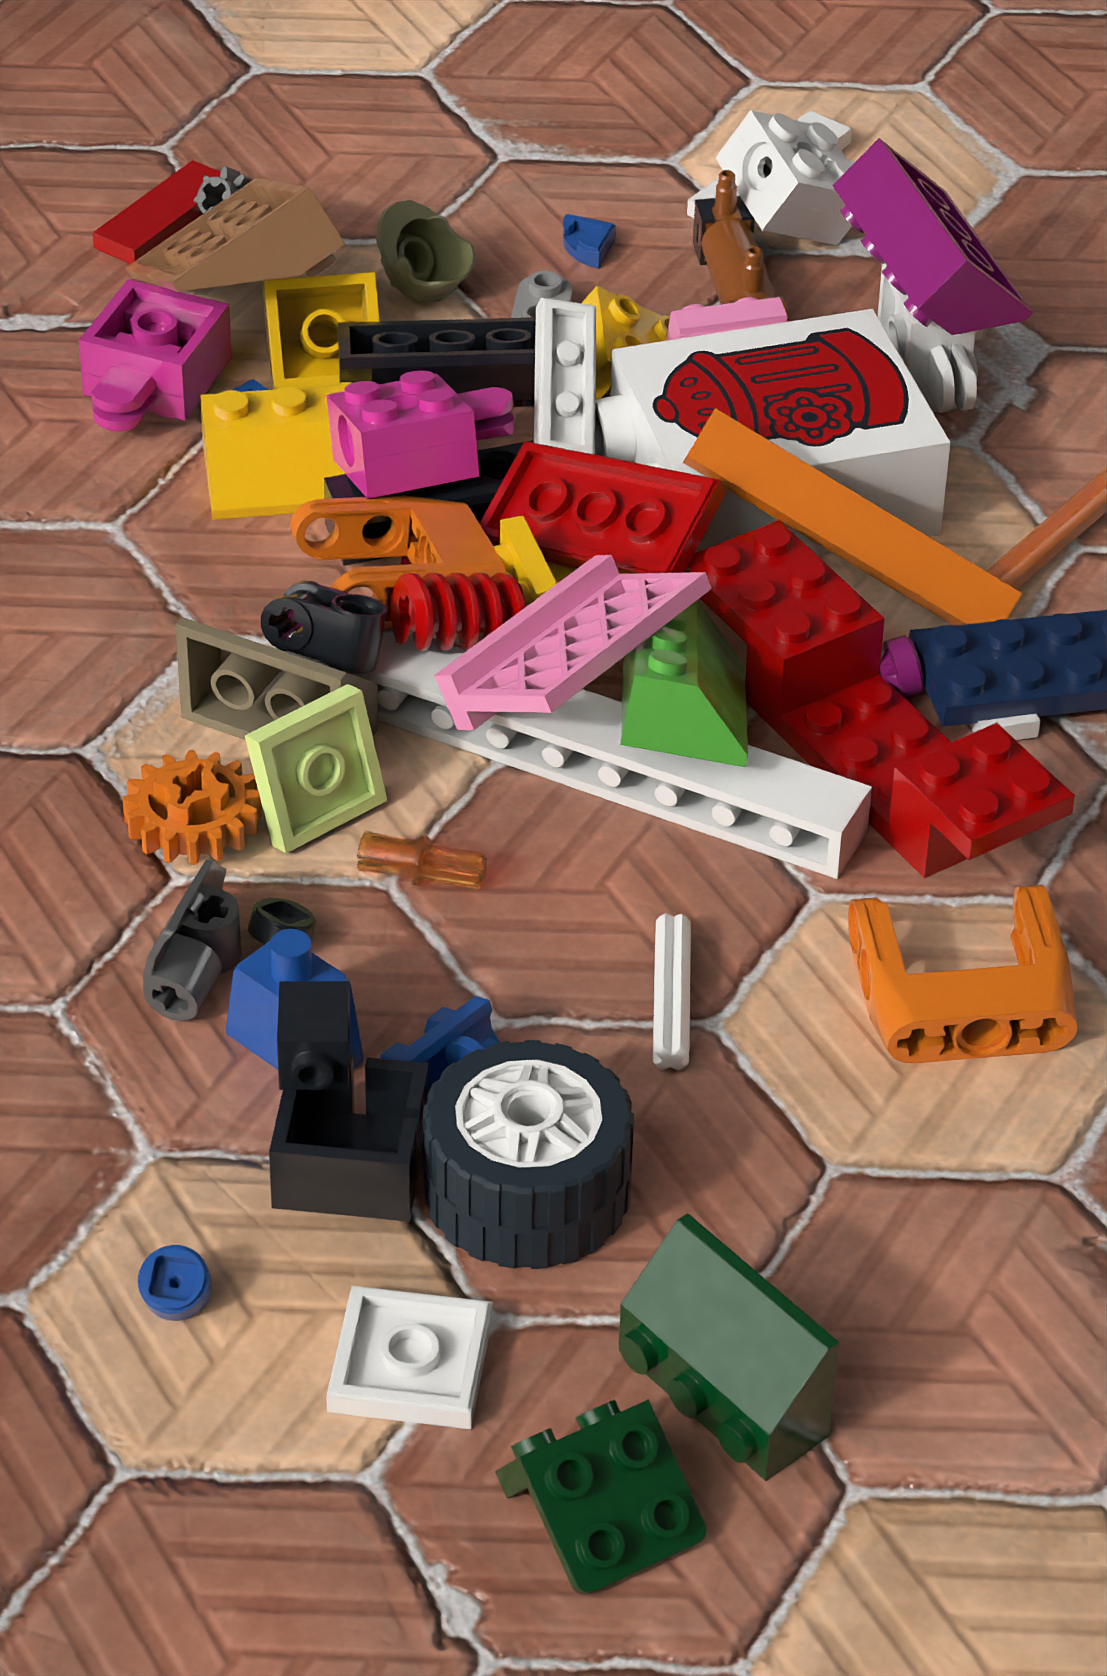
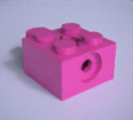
M128 279L79 339L83 395L92 397L94 421L102 428L120 432L133 430L147 411L164 417L186 420L200 402V395L206 394L232 359L229 304Z
M429 371L408 372L400 377V381L380 385L370 381L355 382L347 385L343 392L327 394L333 460L367 499L479 477L477 441L509 435L515 430L514 415L510 413L514 407L513 395L510 391L491 387L457 394L438 374Z

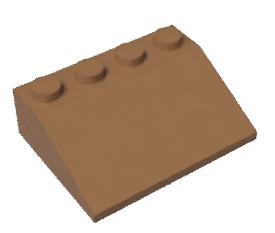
M255 178L125 267V269L132 278L176 292L295 277L303 273L307 277H312L335 262L336 258L332 253L344 246L345 243L309 187Z

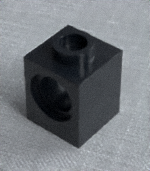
M279 981L277 1025L279 1090H349V981Z

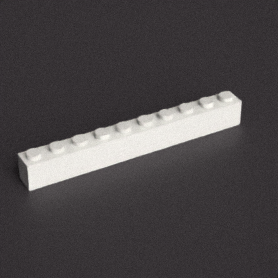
M392 628L384 629L376 669L368 673H349L377 683L379 721L835 879L839 878L868 832L872 786L748 745L746 767L620 745L622 702L581 689L552 713L498 712L475 730H457L434 675L468 650L453 645L449 651H443L439 649L436 639L433 638L430 647L426 651H420L416 649L413 643L412 633H409L406 642L400 645L395 641ZM284 651V652H287V653H290V654H293V655H296V656H299V657L308 659V660H310V661H313V662H316V663H319V664H322V665H325V666L330 667L328 664H326V663H324V662H321V661H318V660H314V659H311V658H308V657H305V656H302V655H298V654H295V653H292V652H289V651Z

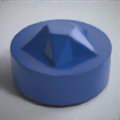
M169 1245L157 1249L145 1259L138 1274V1288L146 1306L152 1313L165 1320L180 1321L196 1315L207 1304L212 1292V1278L205 1261L196 1251L182 1245Z

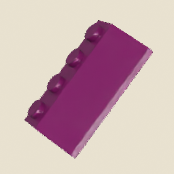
M880 138L832 185L845 204L840 209L841 214L856 230L866 234L861 239V243L874 258L882 264L886 263L887 266L882 270V274L900 293L908 295L909 298L903 304L922 325L928 327L932 322H935L950 335H957L1024 322L1034 314L947 192Z

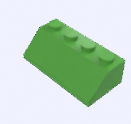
M697 600L624 656L620 745L746 767L748 738L745 665Z

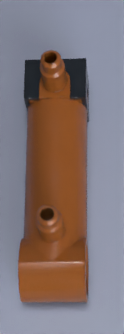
M723 170L719 173L715 198L695 199L693 246L699 264L708 266L721 305L735 303L746 297H754L758 300L780 297L787 313V321H789L785 299L783 296H775L763 261V251L757 246L754 237L755 219L741 197L737 196L736 175L731 170Z

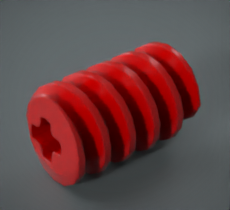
M404 573L398 578L393 587L391 599L392 631L395 641L400 645L405 643L409 633H412L413 643L416 649L420 651H426L430 647L433 633H435L439 649L449 651L453 647L456 633H458L462 649L469 650L477 644L479 633L481 634V640L527 607L526 599L520 583L508 573H496L492 577L486 573H473L469 577L463 573H450L446 577L439 573H427L422 578L416 573Z

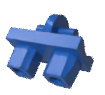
M474 996L456 1011L442 1007L427 1019L424 1028L425 1035L410 1046L396 1042L381 1054L380 1059L429 1063L430 1090L433 1083L441 1078L442 1072L452 1063L462 1060L464 1055L477 1049L482 1050L492 1047L493 1044L501 1043L491 1026L490 1016L492 1007L490 1000Z

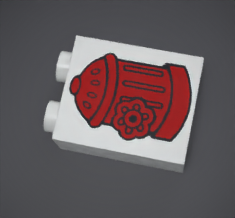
M873 309L612 349L610 397L595 399V455L704 476L684 464L683 461L716 408L929 537L941 535L950 441ZM727 490L695 553L775 522L777 519ZM785 525L816 555L832 553Z

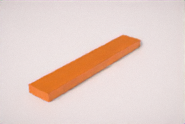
M716 408L683 461L684 464L702 475L719 479L727 490L775 519L780 520L785 525L952 625L992 622L1001 619L1008 620L1022 595L1020 591Z

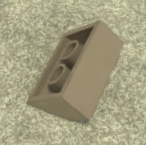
M181 617L175 624L181 718L246 740L245 735L349 684L362 690L372 735L374 736L378 731L377 683Z

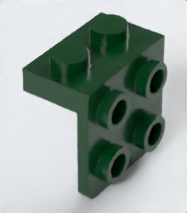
M649 1399L623 1411H620L616 1400L600 1405L575 1418L580 1430L556 1440L551 1428L528 1437L511 1446L516 1459L495 1471L506 1498H510L527 1489L529 1490L572 1588L580 1594L592 1593L701 1542L706 1535V1524Z

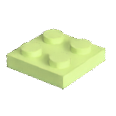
M346 684L245 735L273 847L284 853H288L388 801L363 692L354 686Z

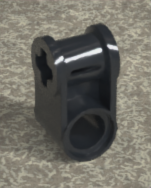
M303 580L293 584L284 592L283 596L273 599L263 609L260 617L261 629L269 643L282 651H289L324 662L340 671L368 673L375 670L378 664L387 608L385 604L372 597L349 594L320 585L314 581Z

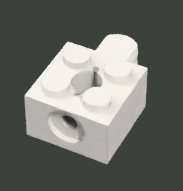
M750 110L715 158L723 170H731L735 173L737 192L761 230L838 245L852 227L840 212V209L845 204L832 185L855 161L846 159L837 145L838 138L835 133L819 122L809 124L792 120L781 113L770 115Z
M886 263L882 264V270L887 266ZM881 270L877 317L932 412L941 413L957 409H973L976 402V383L978 378L977 362L973 353L974 341L981 339L983 330L950 335L935 322H932L928 327L922 325L903 304L909 298L908 295H903L893 287L884 277Z

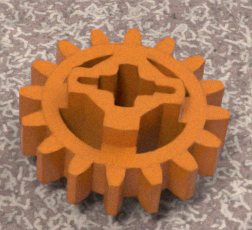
M188 750L185 760L176 761L171 755L165 754L162 755V767L156 768L152 765L144 764L141 766L142 779L128 780V795L123 796L124 822L128 823V836L130 840L142 839V851L146 854L155 852L160 848L163 849L164 862L171 863L180 854L188 855L189 863L197 865L200 860V854L209 853L215 860L220 861L223 860L224 847L229 846L241 851L245 848L244 835H256L258 833V818L262 817V807L255 775H243L242 762L238 760L224 766L221 765V757L218 752H213L206 760L198 759L195 750Z

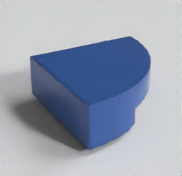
M565 214L563 220V245L566 251L577 261L599 269L616 240V224Z

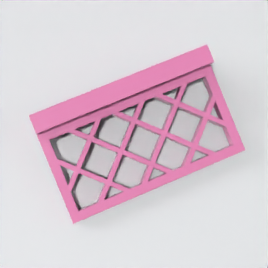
M595 555L434 675L457 730H475L498 712L552 713L710 591L712 588L706 572L619 574L612 555Z

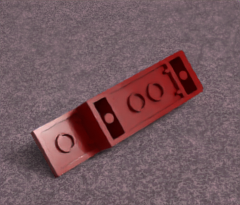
M780 520L694 554L685 573L706 572L712 588L700 599L747 644L746 703L810 766L872 786L868 823L924 879L967 859H974L1073 813L1075 795L997 722L951 742L892 685L883 680L880 675L885 618Z

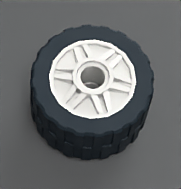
M541 1040L496 1043L489 1048L474 1050L464 1055V1058L459 1062L448 1066L442 1072L441 1078L431 1086L427 1094V1104L423 1110L425 1205L429 1207L430 1219L435 1227L441 1229L445 1234V1239L455 1247H460L467 1251L469 1256L478 1260H487L497 1263L498 1266L514 1269L515 1267H531V1269L548 1268L549 1265L559 1263L564 1265L578 1260L580 1256L588 1252L592 1253L604 1245V1241L610 1235H614L622 1225V1217L628 1212L631 1198L634 1113L631 1112L632 1101L628 1091L621 1086L617 1075L611 1069H606L599 1063L598 1059L587 1053H580L573 1050L570 1046L559 1043H542Z

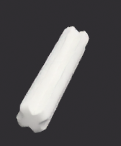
M665 913L656 920L653 1062L661 1070L671 1067L679 1071L689 1063L691 922L683 914L673 917Z

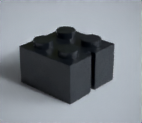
M350 1056L349 1090H283L269 1149L272 1208L410 1222L419 1176V1165H421L423 1154V1110L427 1104V1094L429 1092V1063L367 1057L365 1064L366 1115L355 1114L353 1056Z

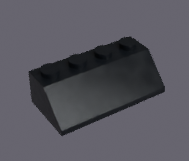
M536 317L337 323L339 383L370 381L380 385L400 381V377L408 372L429 371L438 374L457 394L498 387L510 391L513 395V400H519L521 404L526 406H534Z

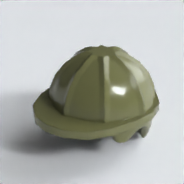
M413 200L395 202L382 212L377 223L376 242L381 254L380 261L390 281V285L420 302H439L456 291L458 285L470 274L474 266L475 251L473 245L460 237L449 226L448 220L444 216L438 215L427 206Z

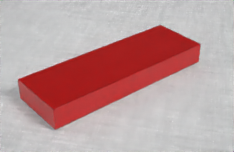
M194 160L190 161L92 232L93 247L126 263H133L204 214L199 209L198 203L194 202V198L197 197L199 188L204 182L203 177L205 175L220 177L221 171Z

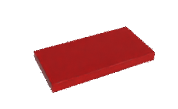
M524 441L479 524L492 545L496 546L500 545V520L523 515L546 562L578 569L595 555H612L619 574L685 573L727 490L719 479Z

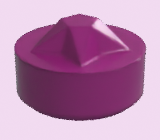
M903 635L884 641V653L880 664V675L883 680L892 685L904 698L921 694L924 690V677L912 640Z

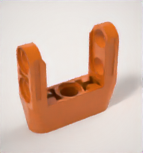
M406 495L379 496L369 499L366 497L316 499L301 505L293 514L290 523L291 534L301 551L319 560L407 556L411 564L355 567L337 578L331 586L333 589L346 593L357 587L371 589L373 592L372 598L379 600L387 608L384 629L392 628L391 599L393 587L398 578L404 573H416L421 578L427 573H439L444 577L450 573H463L467 577L473 573H486L490 577L496 573H506L502 559L466 503ZM384 515L391 518L390 529L383 536L370 539L362 535L364 525L372 517ZM328 518L334 521L333 532L324 540L315 542L305 538L306 528L314 520Z
M1043 884L1017 886L1013 895L1015 927L1010 937L1019 965L906 974L888 905L877 897L850 900L848 907L849 938L869 1019L888 1053L895 1060L903 1063H926L1046 1053L1066 1046L1075 1037L1078 1028L1070 962L1049 894Z

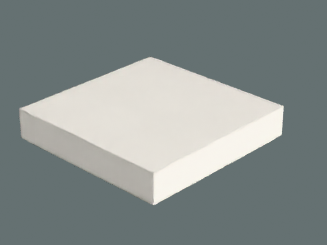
M351 1286L326 1395L327 1412L471 1429L492 1323L493 1302Z

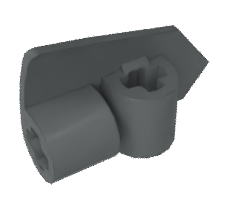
M206 859L157 938L147 957L143 973V994L145 1000L152 1009L171 1020L187 1021L196 1016L219 975L233 969L241 957L238 903L230 893L222 890L227 869L209 859Z

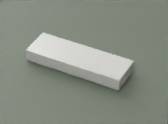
M541 298L536 307L534 443L595 455L596 306Z

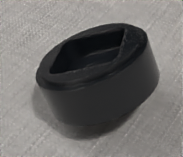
M266 898L254 904L247 928L249 934L264 945L277 932L285 929L301 930L312 940L316 919L307 908L296 902L281 898Z

